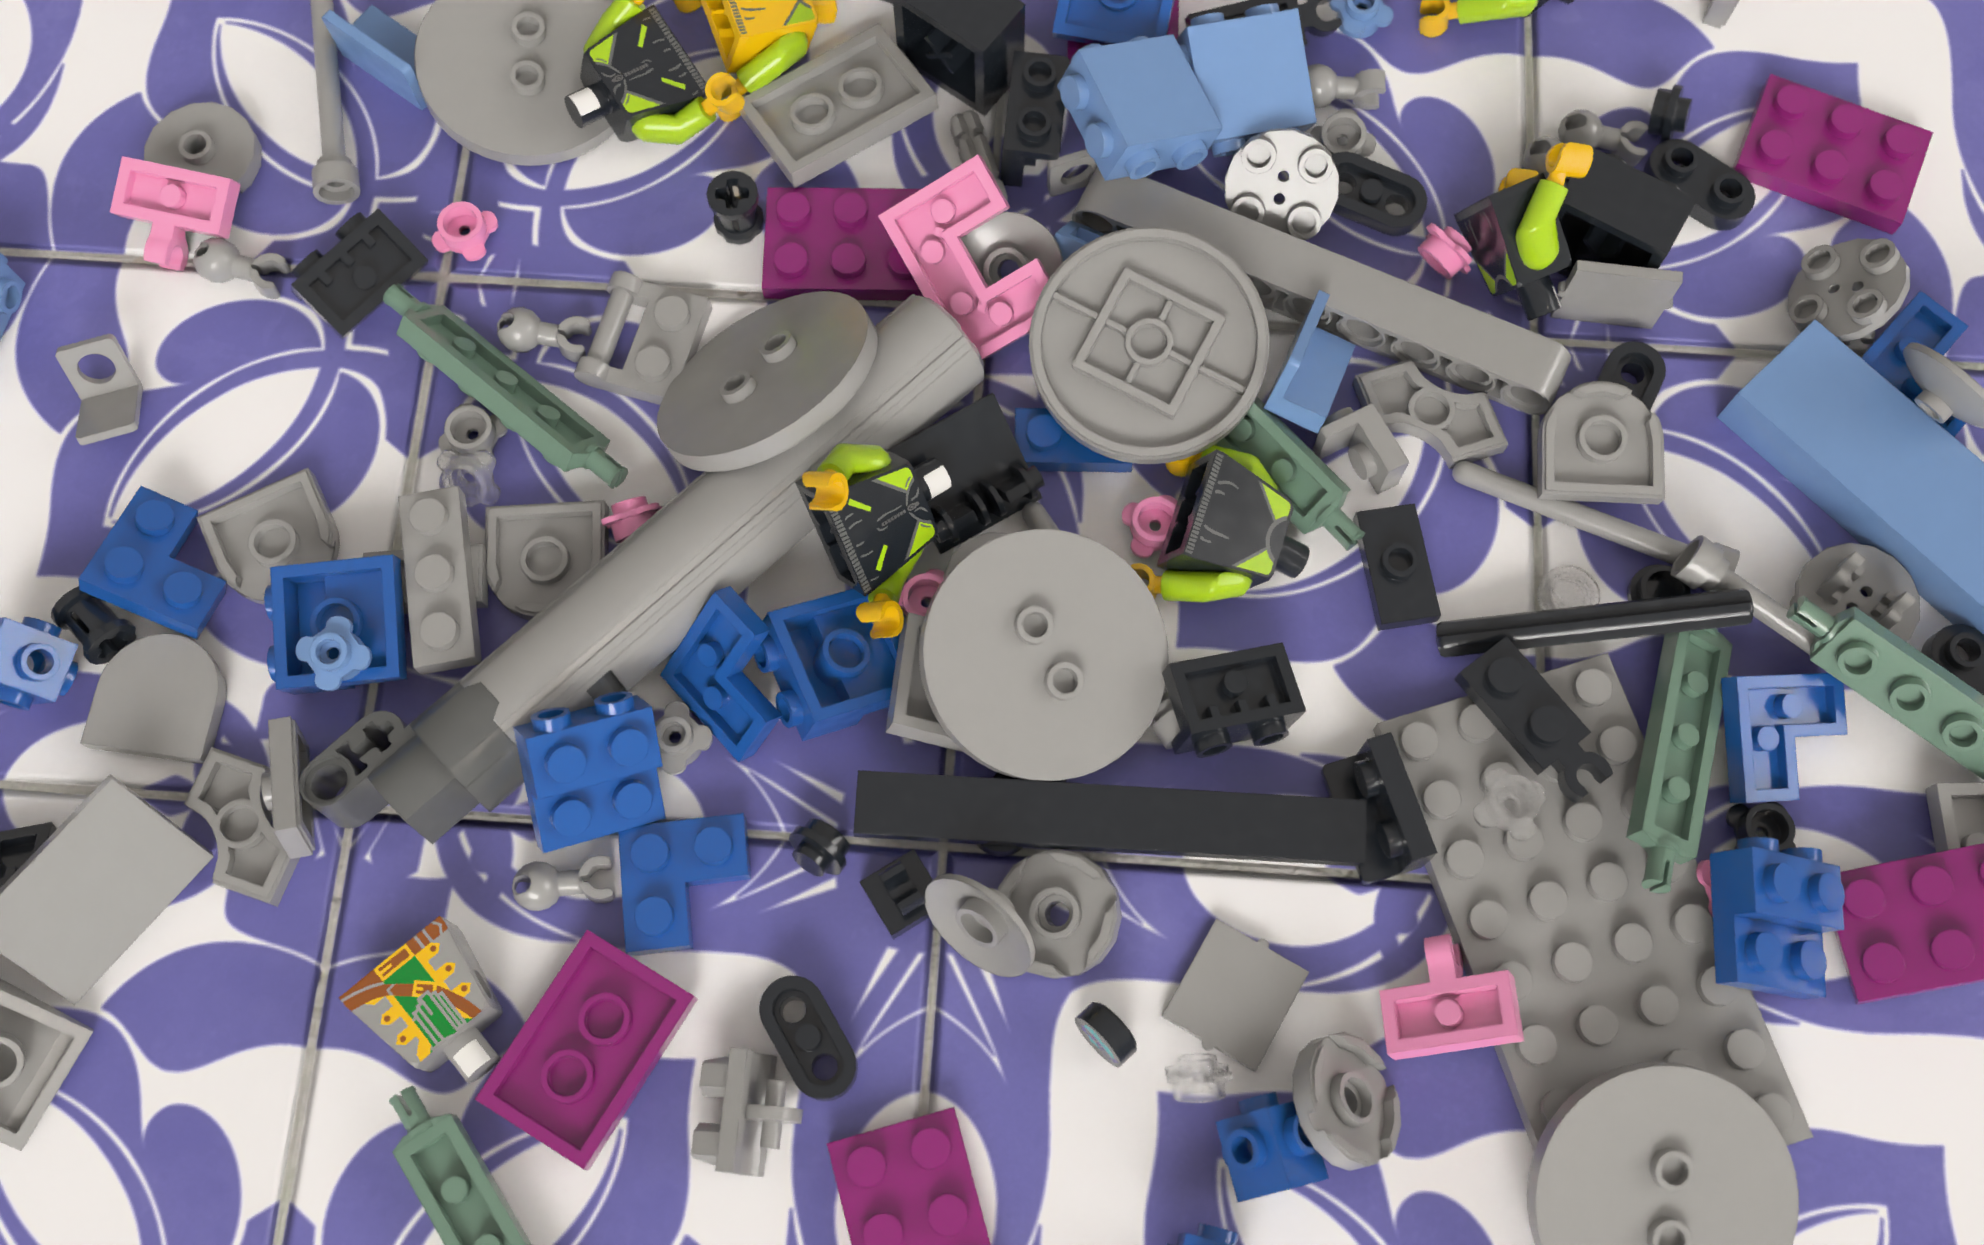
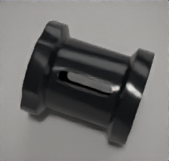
M739 171L723 172L714 177L708 185L706 195L708 205L714 213L713 220L716 232L726 242L741 245L750 243L755 236L763 231L765 223L762 208L757 205L759 194L756 183L750 176ZM732 186L738 187L740 196L734 195ZM737 220L739 230L734 229L732 221Z
M78 586L64 594L56 602L51 611V618L58 627L63 630H70L83 645V655L89 663L94 665L108 663L121 649L135 641L136 628L129 620L119 619L107 606L106 601L80 591Z

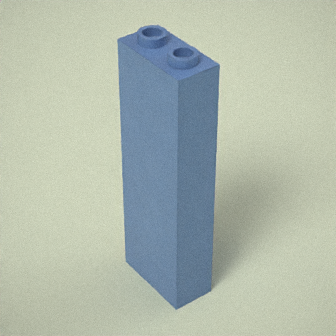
M1815 319L1735 395L1717 418L1859 543L1874 546L1894 557L1912 576L1918 594L1953 625L1963 624L1971 626L1984 635V462Z

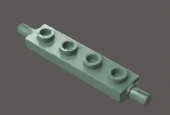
M394 284L388 288L384 294L383 302L402 316L396 334L417 350L418 355L422 359L434 364L456 382L462 392L484 405L500 419L506 428L518 433L540 451L544 459L550 464L559 467L564 472L576 468L590 469L607 483L611 489L617 488L622 484L628 475V469L606 453L611 440L447 307L420 302L405 290L401 284Z
M1256 397L1250 410L1237 427L1215 445L1256 456L1277 485L1278 491L1291 500L1294 509L1290 521L1303 534L1324 527L1346 551L1350 550L1358 543L1357 540L1362 539L1365 535V532L1341 510L1351 489L1274 413L1263 409L1265 404Z
M1806 596L1799 597L1797 603L1794 602L1791 605L1786 617L1815 635L1810 647V661L1984 780V695L1855 606L1835 616H1831L1809 601Z
M1717 628L1667 633L1664 635L1626 838L1638 843L1648 854L1642 887L1644 889L1650 888L1649 891L1653 893L1664 894L1671 891L1674 862L1681 865L1697 858L1723 705L1721 678L1728 676L1733 646L1718 632Z
M410 1086L400 1091L402 1096L395 1094L389 1100V1103L395 1109L408 1133L401 1139L392 1153L444 1245H532L459 1117L454 1114H446L431 1118L418 1096L415 1086Z

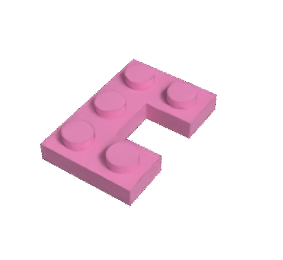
M977 154L883 212L878 217L923 296L938 303L961 325V329L970 341L975 344L982 360L1030 333L1036 303L1050 277L1040 259L1036 258L988 287L961 238L1008 210L1010 206L982 156Z

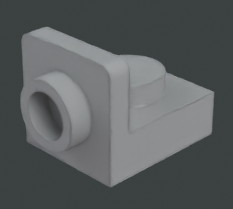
M1373 403L1356 411H1353L1351 407H1346L1328 416L1313 446L1314 453L1320 459L1348 446V456L1354 471L1362 480L1368 479L1377 495L1398 485L1409 464V460Z

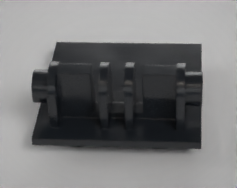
M994 393L986 395L888 449L908 460L913 468L927 459L935 457L941 462L950 477L951 488L927 502L938 528L933 542L939 554L947 552L969 538L1017 513L1026 504L1042 499L1039 489L1045 485L1044 480L1034 465L1027 466Z

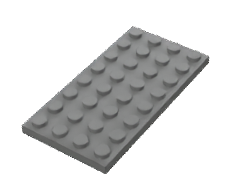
M1608 653L1540 673L1591 731L1578 744L1585 752H1594L1606 759L1613 771V774L1600 784L1587 770H1577V779L1588 792L1577 803L1567 799L1561 792L1558 785V772L1552 765L1537 776L1469 696L1376 724L1373 729L1375 736L1389 732L1393 735L1438 852L1425 864L1453 941L1460 946L1466 975L1472 976L1509 970L1514 976L1524 1041L1495 1045L1494 1048L1534 1152L1547 1124L1573 1093L1606 1072L1642 1062L1680 1063L1699 1068L1734 1084L1752 1097L1765 1110L1775 1123L1787 1146L1813 1137L1752 991L1716 984L1713 918L1708 910L1709 899L1705 888L1697 879L1696 869L1698 864L1696 859L1681 865L1674 862L1670 892L1658 894L1650 892V888L1644 889L1642 887L1648 854L1638 843L1626 838L1645 740Z

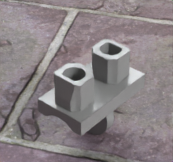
M730 1048L729 1057L709 1059L702 1063L699 1084L702 1096L723 1098L724 1100L721 1124L698 1123L697 1128L694 1130L691 1148L692 1158L716 1165V1172L764 1177L767 1148H780L782 1123L802 1124L803 1110L784 1107L787 1081L775 1080L777 1056L755 1053L750 1049Z

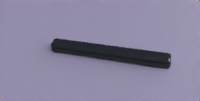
M1739 588L1442 621L1436 626V642L1440 656L1454 657L1485 653L1506 636L1519 650L1741 626L1752 622L1754 606L1749 590Z

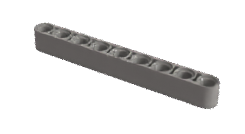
M1097 166L1072 214L1074 222L1104 234L1126 228L1158 226L1178 229L1204 238L1230 255L1242 267L1257 289L1264 308L1302 323L1318 291L1321 290L1330 294L1316 327L1397 362L1410 359L1419 371L1474 393L1484 392L1487 394L1488 399L1524 413L1546 414L1554 403L1571 361L1569 351L1562 344L1550 338L1147 177L1134 180L1128 176L1105 181Z

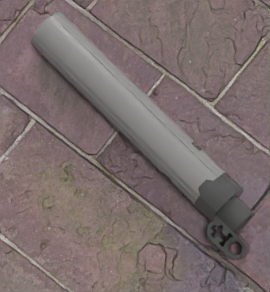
M915 294L909 296L875 326L878 334V347L869 374L853 398L828 423L799 444L763 462L736 470L703 472L409 725L394 713L382 710L372 712L361 718L315 757L303 770L299 780V791L303 799L337 826L347 829L362 826L389 804L407 824L431 844H434L479 803L491 812L524 783L513 729L514 726L530 723V717L541 710L565 707L569 708L570 712L595 706L594 700L601 695L620 691L628 692L678 648L714 591L731 586L739 595L815 528L795 483L802 479L804 472L817 471V468L833 447L840 443L879 445L883 449L888 450L933 425L984 380V364L975 344L970 341L957 320L938 303L927 297L915 296ZM345 786V789L338 796H336L338 791Z

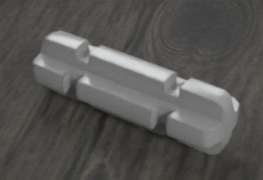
M971 110L963 114L954 115L950 120V131L955 145L959 147L960 151L958 154L962 164L977 154L982 156L1007 200L1008 195L1003 182L998 178L1000 173L987 137L982 133L984 129L979 115Z

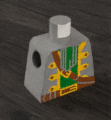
M440 915L339 997L341 1002L353 1014L417 1069L431 1073L450 1060L465 1081L471 1083L490 1071L500 1059L481 1032L502 1015V1007L458 926Z

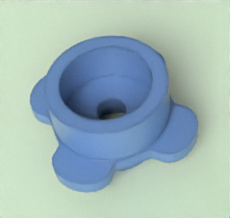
M1331 0L1329 2V7L1337 12L1336 19H1341L1342 25L1339 27L1341 32L1355 39L1367 38L1373 35L1378 27H1387L1392 22L1394 15L1392 8L1384 5L1382 0ZM1357 6L1364 7L1366 10L1359 9Z
M343 616L329 618L326 627L313 637H302L296 645L297 658L308 662L316 674L314 680L316 686L325 691L337 690L341 686L342 681L355 677L360 671L367 669L372 661L370 648L365 646L361 639L352 633V622ZM332 648L339 650V655L335 659L329 657V651Z

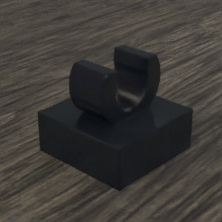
M914 849L860 881L861 887L893 939L929 918L925 907L924 894L927 886L933 879Z

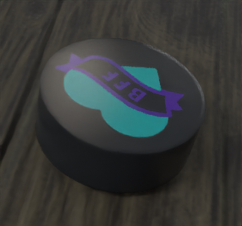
M1092 1002L1075 1018V1023L1083 1037L1110 1064L1121 1067L1137 1051V1042L1128 1027L1105 1005L1099 1002Z

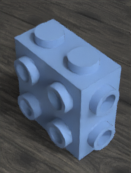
M1276 3L1264 4L1246 10V17L1225 20L1224 13L1220 12L1204 14L1191 19V26L1186 27L1176 39L1223 127L1209 147V149H1212L1213 157L1234 155L1249 138L1269 129L1294 128L1305 132L1317 123L1298 8L1280 11L1279 5Z
M1173 34L1153 38L1138 36L1127 42L1102 46L1097 43L1089 44L1078 49L1073 55L1071 63L1057 85L1062 103L1070 111L1085 141L1086 150L1096 162L1105 181L1128 176L1134 180L1141 179L1154 171L1177 167L1179 170L1190 169L1207 157L1209 147L1223 129Z

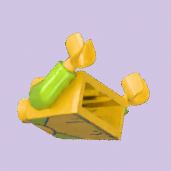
M673 0L677 9L683 13H691L703 6L727 73H736L738 76L736 83L723 92L721 99L735 92L743 96L746 92L752 93L772 82L804 57L818 24H832L837 15L836 0ZM722 111L717 112L719 118L725 122L736 120L741 116L740 112L734 115L725 114Z

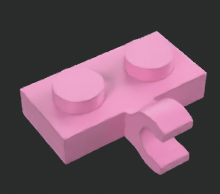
M122 156L110 212L123 218L152 223L151 232L144 248V260L157 263L162 268L183 272L188 261L186 231L229 240L241 184L226 177Z
M1450 934L1424 938V950L1430 978L1429 983L1379 990L1387 1054L1393 1060L1524 1041L1514 976L1509 970L1463 977V959L1459 944L1452 943Z

